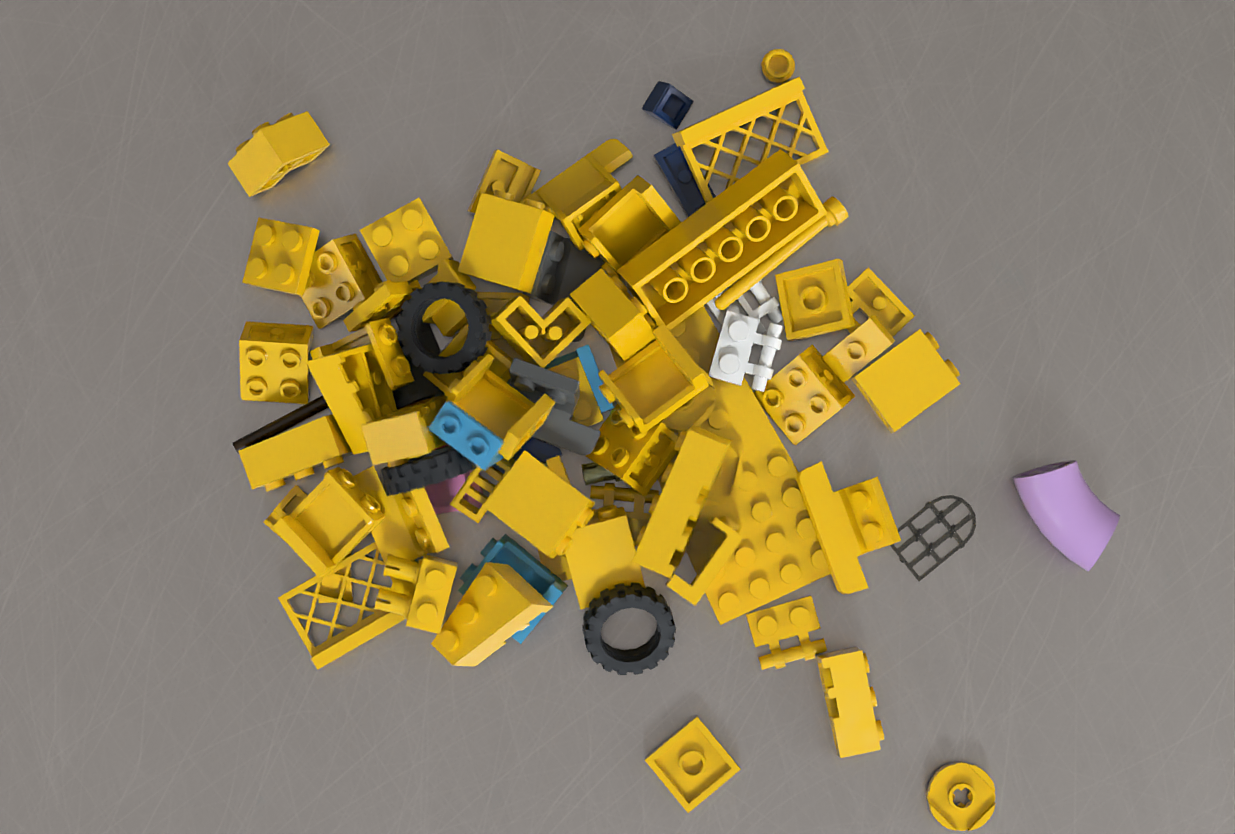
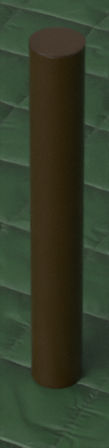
M322 395L233 442V446L239 454V450L269 439L329 408Z

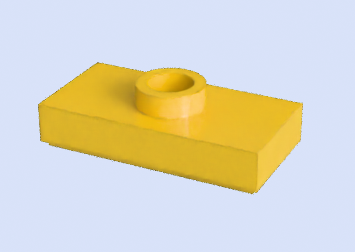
M872 315L821 358L841 382L844 383L891 346L895 339L878 319Z

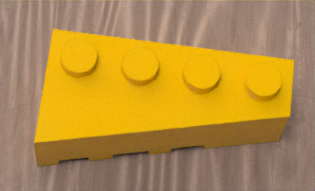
M692 425L688 432L681 431L674 450L679 452L674 464L669 462L664 471L661 481L665 483L661 495L656 494L650 505L648 513H651L652 516L648 525H643L635 543L639 546L632 560L633 563L668 578L673 576L680 566L731 443L730 440L695 425Z

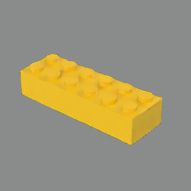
M779 149L616 271L633 297L635 296L648 312L647 314L655 322L657 328L664 323L670 331L826 215L827 212L799 163Z

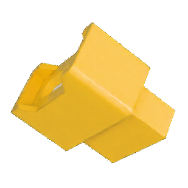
M444 259L438 264L437 274L428 282L460 283L465 285L464 287L467 289L476 290L477 288L468 275L458 272L459 261ZM448 299L433 302L426 309L422 317L423 322L436 324L443 336L453 337L454 333L467 322L466 314L462 308L454 301Z

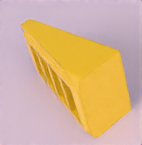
M503 458L495 463L506 470L504 474L493 466L483 470L476 465V468L472 470L450 505L479 523L487 511L483 505L515 464L516 460L513 458L509 460ZM480 471H484L496 479L498 483L494 485L479 475ZM472 483H476L488 491L490 495L486 497L471 486ZM465 493L483 504L479 509L463 498Z

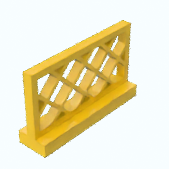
M800 76L672 134L676 146H680L705 204L713 199L708 188L711 174L728 180L725 187L726 190L733 182L739 180V178H736V174L741 160L758 166L767 159L771 146L786 151L790 157L793 155L800 157L795 159L799 165L828 153V149L802 92L805 87ZM795 100L801 111L798 124L781 118L785 106ZM778 109L776 116L769 114V112ZM762 116L774 121L768 138L752 132L756 118ZM804 122L806 123L808 129L803 127ZM748 123L746 130L739 127L743 124ZM779 123L795 129L789 147L773 141ZM733 130L744 135L738 152L722 146L726 132ZM801 132L812 137L817 150L808 154L795 150ZM715 137H718L717 143L709 141ZM750 137L766 143L760 161L743 155ZM700 144L714 148L708 166L697 162L692 148ZM720 151L736 157L730 175L714 169ZM700 169L706 171L705 177L703 176Z
M376 542L345 558L331 572L321 577L316 575L278 597L312 656L311 660L317 670L405 620L403 615L380 609L376 610L366 606L371 587L377 589L381 587L385 590L396 592L393 583L392 587L372 583L377 564L385 565L383 560H379L380 552ZM376 549L374 558L364 556ZM357 559L373 562L368 581L348 577L352 562ZM347 566L345 575L335 573ZM328 576L343 579L338 598L319 594L323 579ZM347 581L366 585L362 605L343 600ZM317 583L315 592L306 590ZM299 593L313 596L309 616L295 612L288 599ZM318 598L337 603L332 622L313 617ZM341 604L360 609L356 624L346 626L336 623ZM365 610L373 612V614L362 620ZM299 618L307 620L305 628ZM312 621L331 626L327 640L316 647L308 635ZM335 628L344 630L338 633L337 635L333 636Z

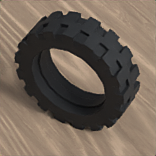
M451 282L425 284L422 289L413 291L410 294L412 296L410 300H405L401 307L404 310L402 315L398 316L397 324L400 325V332H397L398 340L402 341L404 345L402 350L406 356L412 358L411 362L415 366L424 368L426 372L439 374L462 372L474 360H477L479 356L485 354L487 350L485 345L487 341L491 340L492 331H489V324H492L491 316L487 315L485 311L487 306L483 300L477 298L478 294L474 290L467 289L463 284ZM441 299H448L457 303L465 312L469 325L468 337L462 349L448 357L438 356L431 352L424 343L421 334V321L426 309L433 302Z
M450 445L432 450L425 455L408 459L409 462L391 468L386 466L380 469L388 495H396L455 478L458 475L474 470L476 464Z
M624 583L617 584L614 589L609 590L607 588L601 591L598 599L593 598L589 603V611L584 613L582 630L587 651L591 653L593 661L596 664L601 663L603 669L608 672L614 670L617 671L618 675H627V672H633L634 675L643 673L644 669L649 668L652 670L658 666L657 662L660 659L664 661L667 658L669 647L673 648L676 627L670 606L667 605L666 599L661 594L658 596L652 587L647 586L643 588L639 583H631V586H624ZM621 609H642L654 616L657 621L655 634L646 644L636 649L621 650L613 648L605 643L601 637V629L605 621Z

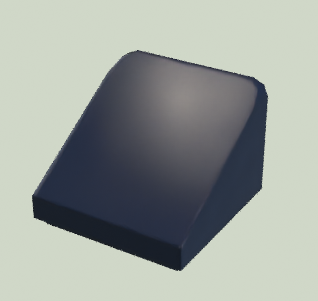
M659 81L644 103L642 110L677 130L694 101L670 83Z

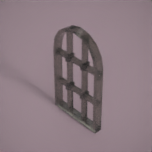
M954 495L940 496L931 502H927L921 510L897 528L899 533L908 526L914 534L898 548L894 544L889 546L897 554L900 562L905 564L918 581H921L957 550L962 549L970 540L976 528L975 513L971 505L963 498ZM951 498L956 500L944 511H939L934 503L942 499ZM961 503L964 504L970 514L956 525L953 524L951 526L944 517ZM930 508L936 517L922 529L918 528L917 530L911 522ZM972 520L970 533L962 540L956 531ZM936 523H942L948 532L933 544L932 542L929 544L922 535ZM949 537L950 539L954 537L959 544L944 557L940 558L934 549ZM914 541H920L926 550L908 563L901 552ZM931 555L936 563L919 576L912 567L924 557Z

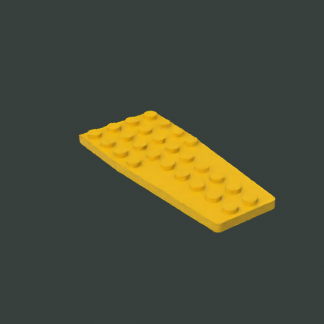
M703 305L671 329L670 332L697 366L709 374L720 333ZM609 346L615 365L618 368L624 362ZM743 377L741 386L711 378L716 394L715 406L710 417L699 428L731 441L730 446L737 452L742 464V480L737 491L727 500L715 505H704L686 549L690 562L696 574H698L724 537L723 532L709 523L711 518L716 517L720 520L722 515H725L741 526L738 533L744 538L705 592L720 625L831 574L797 483V474L799 472L745 377ZM672 430L677 436L681 433V431ZM678 451L673 456L670 463L674 464L679 453ZM664 471L658 478L661 490L665 486V483L661 481Z

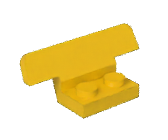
M609 139L526 198L545 204L544 210L555 215L561 221L574 246L581 251L584 249L582 243L586 239L578 229L622 190L619 182L610 173L633 158V155L619 140ZM523 199L519 203L524 204L525 199Z
M822 461L815 463L797 474V483L836 589L841 594H850L867 589L868 585L857 557L901 541L878 476L833 492Z
M370 466L354 475L357 480L356 485L364 494H369L376 499L381 507L380 511L386 516L371 531L385 565H387L388 554L414 561V559L424 554L438 553L449 548L425 488L414 489L396 495H386L374 466ZM390 577L397 593L409 596L410 593H414L416 586H413V582Z

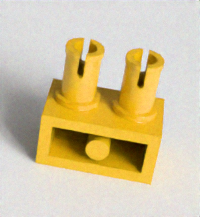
M388 554L383 576L413 582V586H416L414 593H410L409 596L380 587L377 598L380 599L376 600L374 609L403 615L404 619L407 620L406 626L440 634L458 562L424 554L423 560L419 559V562Z

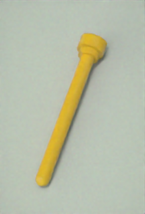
M833 196L822 203L827 212L826 215L754 267L715 300L716 308L719 310L726 309L826 226L832 227L833 225L838 226L849 217L842 203Z

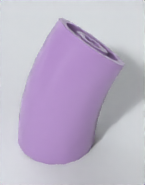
M1077 461L1057 462L1014 476L1013 480L1019 497L1040 532L1069 560L1084 570L1090 571L1108 544L1118 524L1120 515L1108 508L1092 492L1080 472Z

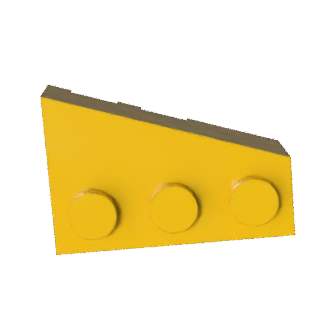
M368 343L305 361L353 455L368 452L361 425L397 410L392 390L387 384L372 344Z
M441 395L419 400L362 424L361 427L372 464L376 465L387 462L388 468L399 466L409 462L408 459L425 455L436 448L446 445L443 439L428 429L446 403V396Z
M333 414L323 416L238 451L251 488L265 487L266 492L285 486L284 480L294 476L295 480L309 477L315 474L314 469L324 465V468L327 469L344 462V457L353 454Z
M486 562L431 645L453 666L476 667L506 644L505 640L518 630H524L530 625L529 622L542 612L546 613L554 606L509 564Z

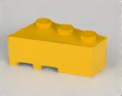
M850 647L816 655L837 755L840 758L881 750L879 741L884 740V733L881 721H875L873 707L877 706L873 686L869 687L867 673H870L866 653H863L857 647Z

